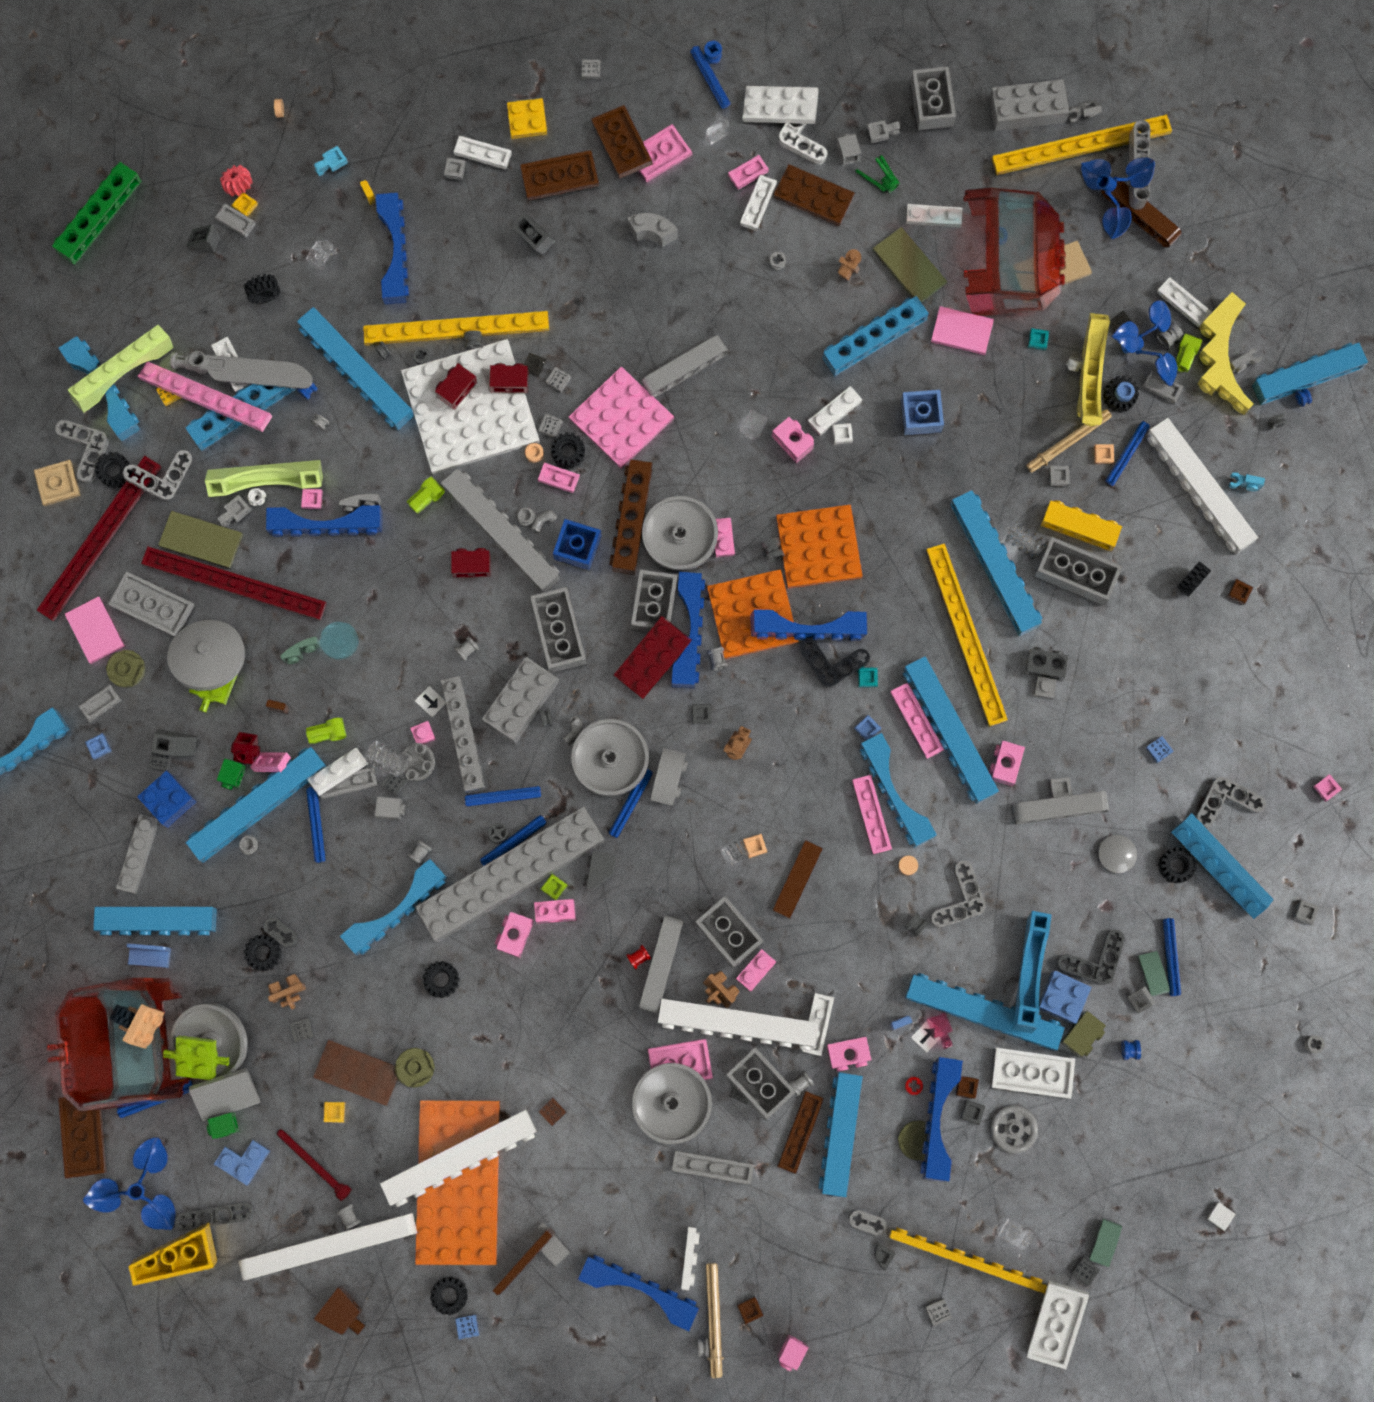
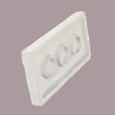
M746 86L743 122L815 124L819 90L817 87Z
M995 1048L991 1088L1071 1099L1075 1059Z
M1052 1281L1048 1282L1027 1350V1358L1067 1369L1089 1298V1292Z

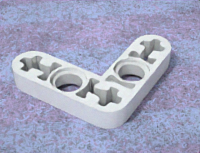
M786 123L779 134L780 145L815 164L824 163L827 158L826 148L800 134L806 123H801L799 127H793L791 123ZM789 135L790 139L785 141L784 137H787ZM800 143H806L808 145V148L806 150H800L798 148V145ZM819 152H821V153H822V156H819V157L817 158V157H816V154H818Z

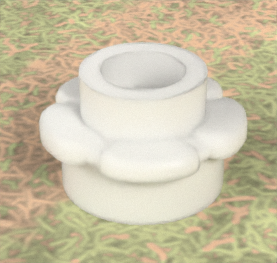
M1070 356L1065 364L1069 370L1078 372L1079 369H1082L1083 360Z
M254 488L249 491L247 499L252 506L262 505L265 502L266 494L263 490Z

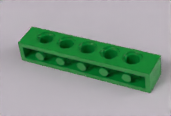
M121 162L114 166L109 176L100 183L97 191L90 195L85 206L78 210L72 222L66 225L64 232L54 240L52 247L56 253L75 265L142 182L139 175ZM88 224L86 228L81 229L83 225Z

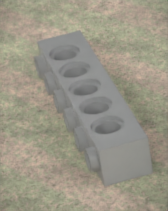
M460 676L441 680L465 792L467 795L486 791L462 679Z

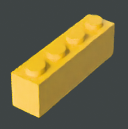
M1058 500L1049 502L1040 525L1111 552L1116 546L1122 526L1118 525L1116 521L1101 519L1099 515L1094 513L1087 514L1078 507L1071 508L1065 506L1063 502Z

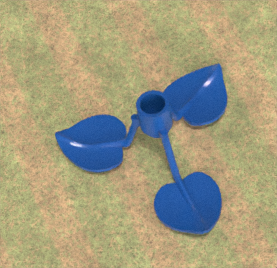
M1142 157L1131 161L1126 167V174L1129 176L1127 178L1111 177V166L1104 159L1081 163L1082 175L1087 186L1092 190H1104L1105 194L1116 205V208L1108 209L1103 216V227L1110 236V239H1116L1123 235L1129 228L1132 218L1130 210L1126 207L1120 208V204L1113 197L1111 191L1116 188L1117 181L1130 180L1131 186L1139 189L1147 186L1154 174L1155 161L1153 159Z
M1161 300L1153 302L1149 308L1150 321L1155 324L1152 328L1139 334L1135 323L1128 321L1120 325L1111 337L1121 345V349L1125 354L1136 352L1137 355L1146 354L1159 357L1155 361L1156 370L1161 379L1170 387L1173 385L1177 375L1175 358L1170 353L1162 355L1157 352L1141 350L1144 346V341L1141 337L1157 328L1160 332H1165L1170 327L1171 314L1167 305Z
M155 1137L145 1141L135 1151L133 1165L137 1169L144 1170L138 1182L133 1183L128 1188V1191L118 1192V1184L111 1179L105 1178L97 1181L83 1198V1202L93 1210L106 1213L116 1210L121 1205L119 1195H128L132 1200L141 1198L149 1203L141 1211L143 1223L152 1229L171 1230L176 1218L173 1202L169 1197L162 1194L155 1196L151 1201L144 1196L146 1189L142 1184L147 1171L153 1174L158 1173L167 1164L168 1155L160 1138Z

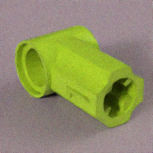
M1186 333L1183 335L1176 357L1177 371L1188 373L1194 356L1199 351L1202 339Z
M429 477L422 483L420 489L406 502L415 513L419 514L432 501L435 502L440 499L445 493V489L433 477Z
M333 718L327 720L324 724L306 728V735L310 745L327 740L338 741L347 737L343 718Z

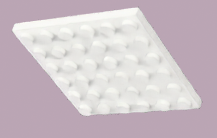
M508 339L485 345L483 348H475L401 370L432 474L524 448L531 443H540L525 393H491L490 365H495L496 363L516 364ZM459 363L476 376L477 384L454 411L437 398L435 388L440 381L445 380L449 369Z

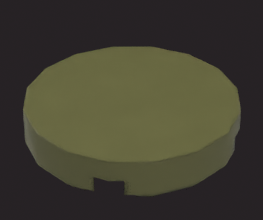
M121 650L118 653H114L106 665V673L110 681L122 688L133 687L140 683L146 670L145 662L141 656L131 650Z
M414 1047L405 1050L398 1056L395 1061L394 1070L401 1084L406 1087L417 1088L424 1086L431 1080L435 1065L433 1058L427 1051Z
M911 1121L905 1124L899 1132V1148L909 1159L916 1161L925 1160V1154L922 1153V1144L924 1141L927 1142L928 1134L925 1133L926 1122Z

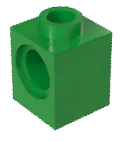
M224 758L217 781L225 789L232 790L233 787L239 789L246 766Z
M232 1112L208 1119L209 1124L206 1125L208 1135L212 1136V1139L240 1132L236 1115Z

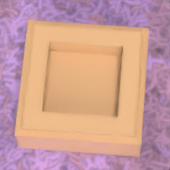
M1095 444L1094 464H1113L1114 444Z
M762 834L743 839L749 859L767 853Z

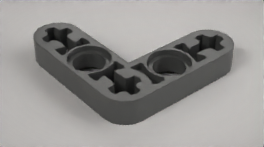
M1112 930L1107 933L1097 964L1065 954L1057 960L1058 969L1064 973L1099 985L1111 983L1123 948L1124 934L1119 930ZM1115 934H1117V938L1120 939V941H1117L1114 944V948H1118L1117 951L1112 948H1107V945L1112 946L1113 940L1110 939V936H1114ZM1106 952L1114 954L1115 959L1112 963L1105 961L1104 955ZM1067 958L1070 964L1074 965L1076 961L1079 963L1076 966L1075 972H1073L1074 967L1068 966L1065 969L1061 961ZM1082 964L1090 967L1088 975L1081 974L1080 967ZM1102 964L1105 966L1112 967V970L1107 969L1106 975L1109 976V978L1105 979L1104 981H1102V977L1099 976V973H1103L1105 970V967H1101Z

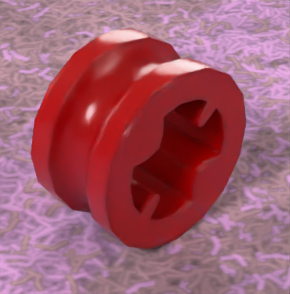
M911 1077L906 1081L905 1089L910 1095H918L923 1090V1083L919 1078ZM912 1081H916V1084L920 1085L919 1090L916 1089L917 1092H913L912 1088L908 1086L909 1082L912 1084Z

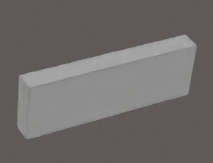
M370 767L358 770L320 795L321 799L377 787L378 782L375 768Z

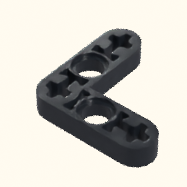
M806 638L800 644L801 652L822 684L828 688L836 686L870 662L869 652L865 649H858L831 666L813 639ZM807 642L809 644H814L812 646V649L815 653L817 651L820 652L819 654L814 655L811 659H809V656H812L810 651L804 650L806 648L805 644ZM859 653H861L862 655L866 654V661L862 662L860 660L856 662V665L858 666L856 668L854 667L853 663L849 660L852 657L854 661L859 658ZM816 658L824 659L825 664L823 667L816 668L814 666ZM843 663L850 664L851 670L849 673L841 672L840 667ZM829 666L830 669L826 671L830 676H835L833 678L834 682L825 683V680L827 679L825 674L822 673L820 675L819 672L824 671Z

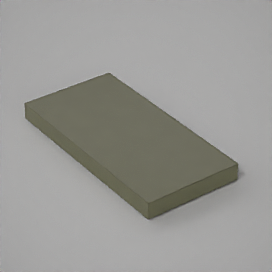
M902 227L873 247L872 251L912 298L917 296L921 303L948 282Z
M171 511L158 546L231 569L243 533Z

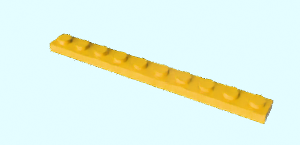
M1167 115L1144 120L1150 125V139L1169 135L1172 132ZM1136 122L992 156V163L996 175H1001L1129 144L1130 132Z
M548 311L363 326L364 344L369 346L379 345L380 341L384 344L464 338V333L472 330L482 332V336L549 331Z
M945 543L928 548L926 553L987 724L991 727L1007 722L1008 719Z
M896 1227L895 1231L890 1229L888 1237L1045 1294L1047 1285L1041 1284L1042 1279L1034 1276L1027 1279L1022 1277L1023 1272L1014 1269L1008 1272L1003 1270L1004 1266L992 1262L989 1265L984 1263V1258L976 1255L969 1258L964 1256L965 1252L954 1248L952 1252L945 1249V1244L937 1241L933 1245L927 1243V1238L916 1234L914 1238L908 1236V1231Z

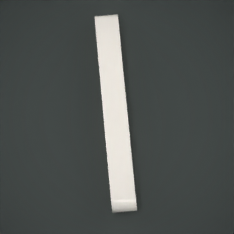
M413 1213L243 1259L238 1261L242 1281L416 1234L417 1229Z

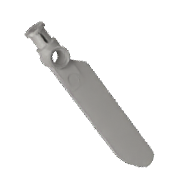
M194 351L187 355L173 352L170 357L172 369L186 368V370L195 371L200 375L209 373L215 381L299 389L309 388L313 382V377L308 370L293 362L204 355L201 351Z

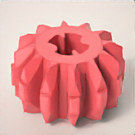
M233 165L231 169L227 168V171L223 172L220 178L223 190L231 196H240L242 192L246 193L247 189H251L250 185L253 183L250 172L241 165L237 167Z

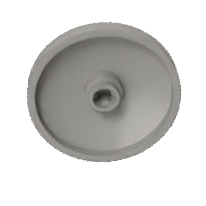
M686 496L669 497L657 503L648 512L642 528L643 543L649 556L660 566L674 571L691 570L702 565L714 552L718 539L717 522L710 509L702 502Z
M217 620L198 621L183 628L173 638L167 653L168 666L174 678L189 689L198 691L217 689L229 683L240 672L245 661V646L239 633L229 624Z
M617 719L599 720L587 726L576 738L571 755L572 767L580 783L591 792L602 796L622 795L634 789L644 778L649 764L648 747L641 733L629 723Z
M215 1003L198 1004L184 1011L174 1023L170 1038L172 1051L176 1050V1037L181 1035L216 1040L218 1056L230 1058L228 1066L217 1065L216 1078L237 1071L243 1064L247 1053L246 1031L239 1018L228 1008ZM192 1078V1079H194V1080H196V1081H199V1082L208 1081V1080H204V1079Z
M664 1063L651 1068L640 1078L634 1089L632 1110L636 1123L651 1139L664 1144H679L691 1140L704 1129L710 1118L712 1098L706 1081L696 1070L680 1063Z

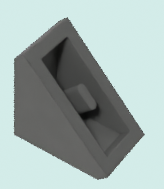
M212 224L192 229L187 246L215 253L220 235Z

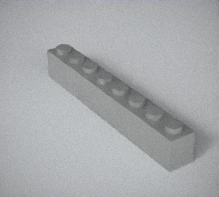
M458 468L441 482L445 491L541 593L547 592L560 580L559 570L555 565H549L545 561L547 559L540 550L537 552L533 548L534 544L528 537L524 539L520 534L521 530L516 524L511 525L507 521L509 519L502 510L499 512L495 508V502L490 497L486 498L483 495L484 491L478 484L473 485L470 482L471 477L465 471L461 472Z

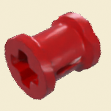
M643 945L632 954L626 955L635 970L641 963L651 960Z

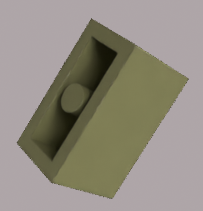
M1084 1011L1079 1017L1077 1024L1071 1027L1060 1043L1077 1057L1088 1056L1093 1049L1091 1046L1095 1040L1099 1041L1105 1034L1103 1029L1106 1025L1089 1011Z

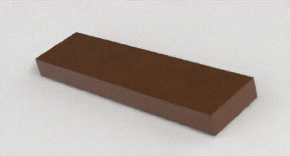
M805 840L772 911L789 919L791 918L823 848Z
M805 1091L777 1167L794 1174L797 1173L824 1098Z
M551 1228L546 1230L492 1290L497 1296L503 1293L555 1235V1231Z

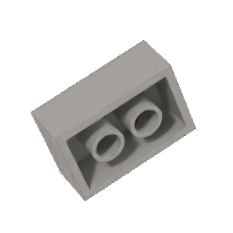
M949 67L912 70L910 83L918 131L954 127L956 112Z
M640 569L631 630L649 632L661 616L671 622L678 575Z
M726 896L695 921L697 927L732 968H735L764 942Z
M756 1047L725 1075L729 1082L764 1120H767L796 1093Z

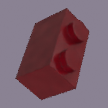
M458 363L455 367L449 369L445 380L437 384L435 394L439 400L455 411L477 384V378Z
M496 363L495 365H490L489 387L491 393H528V366L521 363L514 365Z
M459 548L456 551H451V574L453 578L491 577L490 551L485 548H476L475 551Z

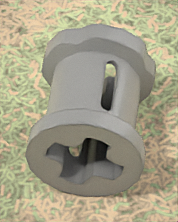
M468 636L466 641L459 647H455L454 650L466 661L472 652L479 650V647Z
M723 647L707 651L711 658L712 671L728 667L724 659Z
M417 840V845L411 854L408 853L407 856L422 865V860L432 848Z
M804 1070L796 1079L788 1081L790 1086L796 1091L797 1096L807 1087L814 1085Z
M352 1204L336 1213L345 1225V1231L361 1223V1220L357 1219L352 1209Z

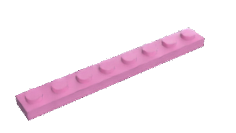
M146 362L138 375V378L146 383L261 432L264 431L272 418L269 412L150 362Z

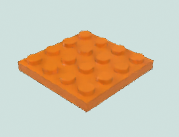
M851 504L776 515L781 550H783L785 555L783 557L787 589L862 579Z
M781 569L707 586L721 647L724 648V659L799 642L794 637L777 640L775 637L757 639L756 636H751L750 614L753 610H774L783 618L794 622Z

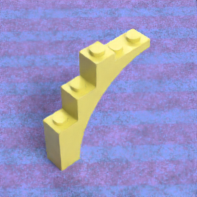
M1232 292L1205 319L1199 328L1202 335L1211 339V341L1202 349L1198 357L1203 364L1211 368L1201 377L1197 384L1203 392L1209 393L1211 396L1217 391L1223 400L1230 402L1237 412L1245 415L1253 406V403L1243 393L1234 378L1229 362L1228 343L1235 319L1246 303Z
M1095 313L1089 314L1081 355L1083 364L1079 379L1080 393L1076 408L1077 416L1087 426H1096L1102 423V373L1110 324L1108 315Z

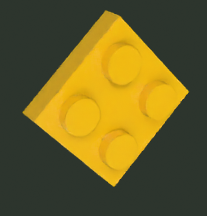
M543 98L507 102L511 139L547 135Z

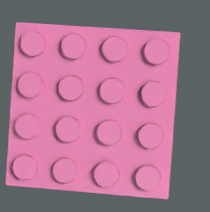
M620 367L569 416V420L621 469L674 419V416L653 396L651 397L648 391L623 367Z

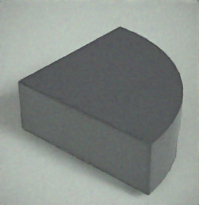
M878 1242L875 1249L876 1260L879 1266L886 1271L896 1253Z

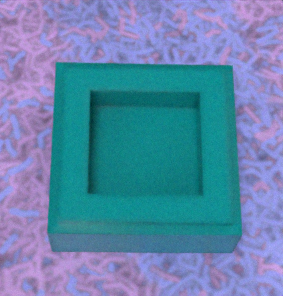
M1031 328L1028 348L1046 350L1049 331Z
M878 667L862 668L858 671V688L878 687Z

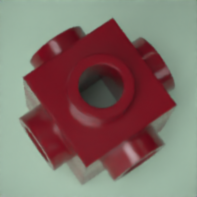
M244 732L237 734L231 745L233 761L253 764L255 758L260 755L258 735Z

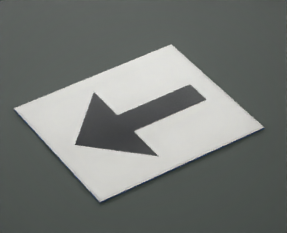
M430 686L415 700L431 717L446 704V701Z
M928 1019L911 1038L923 1050L928 1052L944 1033Z

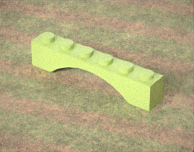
M159 325L155 326L70 387L68 392L72 401L85 413L96 405L107 390L125 373L142 363L159 359L173 349L170 337Z
M320 460L207 470L205 484L208 497L226 496L246 488L262 485H289L302 489L322 487L323 473Z

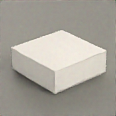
M851 423L832 425L834 445L853 443Z
M1217 1202L1208 1215L1207 1220L1225 1231L1236 1214Z

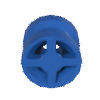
M709 41L704 47V56L708 63L716 64L722 58V46L717 41Z
M313 382L309 388H295L306 400H309L311 394L318 390Z
M1134 1040L1133 1042L1122 1041L1121 1052L1123 1060H1129L1130 1058L1135 1060L1141 1059V1044L1139 1040Z

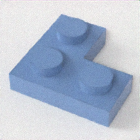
M252 1140L243 1156H240L228 1147H224L214 1165L248 1186L270 1153V1150L255 1140Z

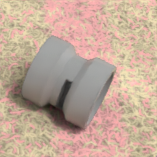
M1171 323L1167 331L1157 334L1158 341L1167 349L1174 344V341H1179L1183 337L1181 328L1175 323Z

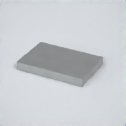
M247 1068L189 1087V1092L203 1122L260 1103V1097Z

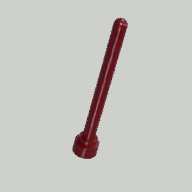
M280 1129L277 1131V1136L334 1189L335 1197L342 1202L351 1193L352 1189L347 1184H340L284 1130Z

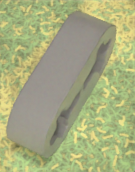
M855 1210L849 1215V1223L856 1229L874 1235H882L886 1230V1222L881 1217L861 1210ZM858 1213L861 1214V1218L867 1220L866 1224L859 1222L858 1225H855V1221L852 1220L853 1216H857ZM877 1220H880V1225L883 1227L875 1232L874 1227L870 1226L869 1222L876 1223Z

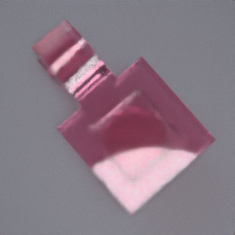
M946 1013L927 1019L933 1038L940 1037L944 1050L952 1047L953 1044L948 1033L953 1030Z

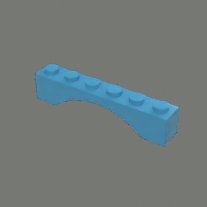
M78 336L59 347L67 362L75 370L90 374L101 364L95 354L91 356L88 352L91 348L85 340L81 341ZM113 384L105 393L108 403L107 422L122 442L141 430L137 425L140 421L134 413H129L127 409L130 406L124 398H119L117 394L120 391Z
M52 707L38 716L26 739L12 752L0 758V775L14 770L18 763L29 760L33 757V753L46 749L50 742L55 739H61L66 735L70 728L58 710Z
M880 733L861 743L860 755L863 760L867 759L871 775L873 777L876 776L879 781L877 786L882 794L885 793L888 800L886 803L891 811H895L897 815L895 818L900 828H904L908 844L916 848L935 838L937 834L929 819L909 808L895 791L889 772L891 749L883 734Z
M429 859L415 871L411 888L396 909L377 920L354 923L340 937L354 954H365L371 948L369 945L385 937L386 934L384 932L390 927L394 929L401 922L400 919L405 914L409 916L416 909L415 906L419 902L423 903L431 897L430 893L434 889L439 890L446 884L445 880L447 877Z
M1032 911L1027 917L1012 1030L1032 1034L1037 1028L1040 978L1050 931L1051 914Z

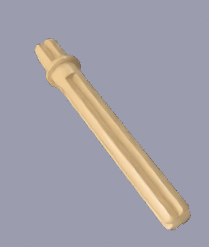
M1107 409L1102 412L1101 425L1112 417ZM1082 425L1048 450L1038 453L1037 457L1026 465L1027 469L1033 473L1041 466H1047L1048 462L1100 425Z
M716 1263L706 1264L710 1355L708 1360H710L711 1378H721L722 1359L724 1357H722L718 1265Z

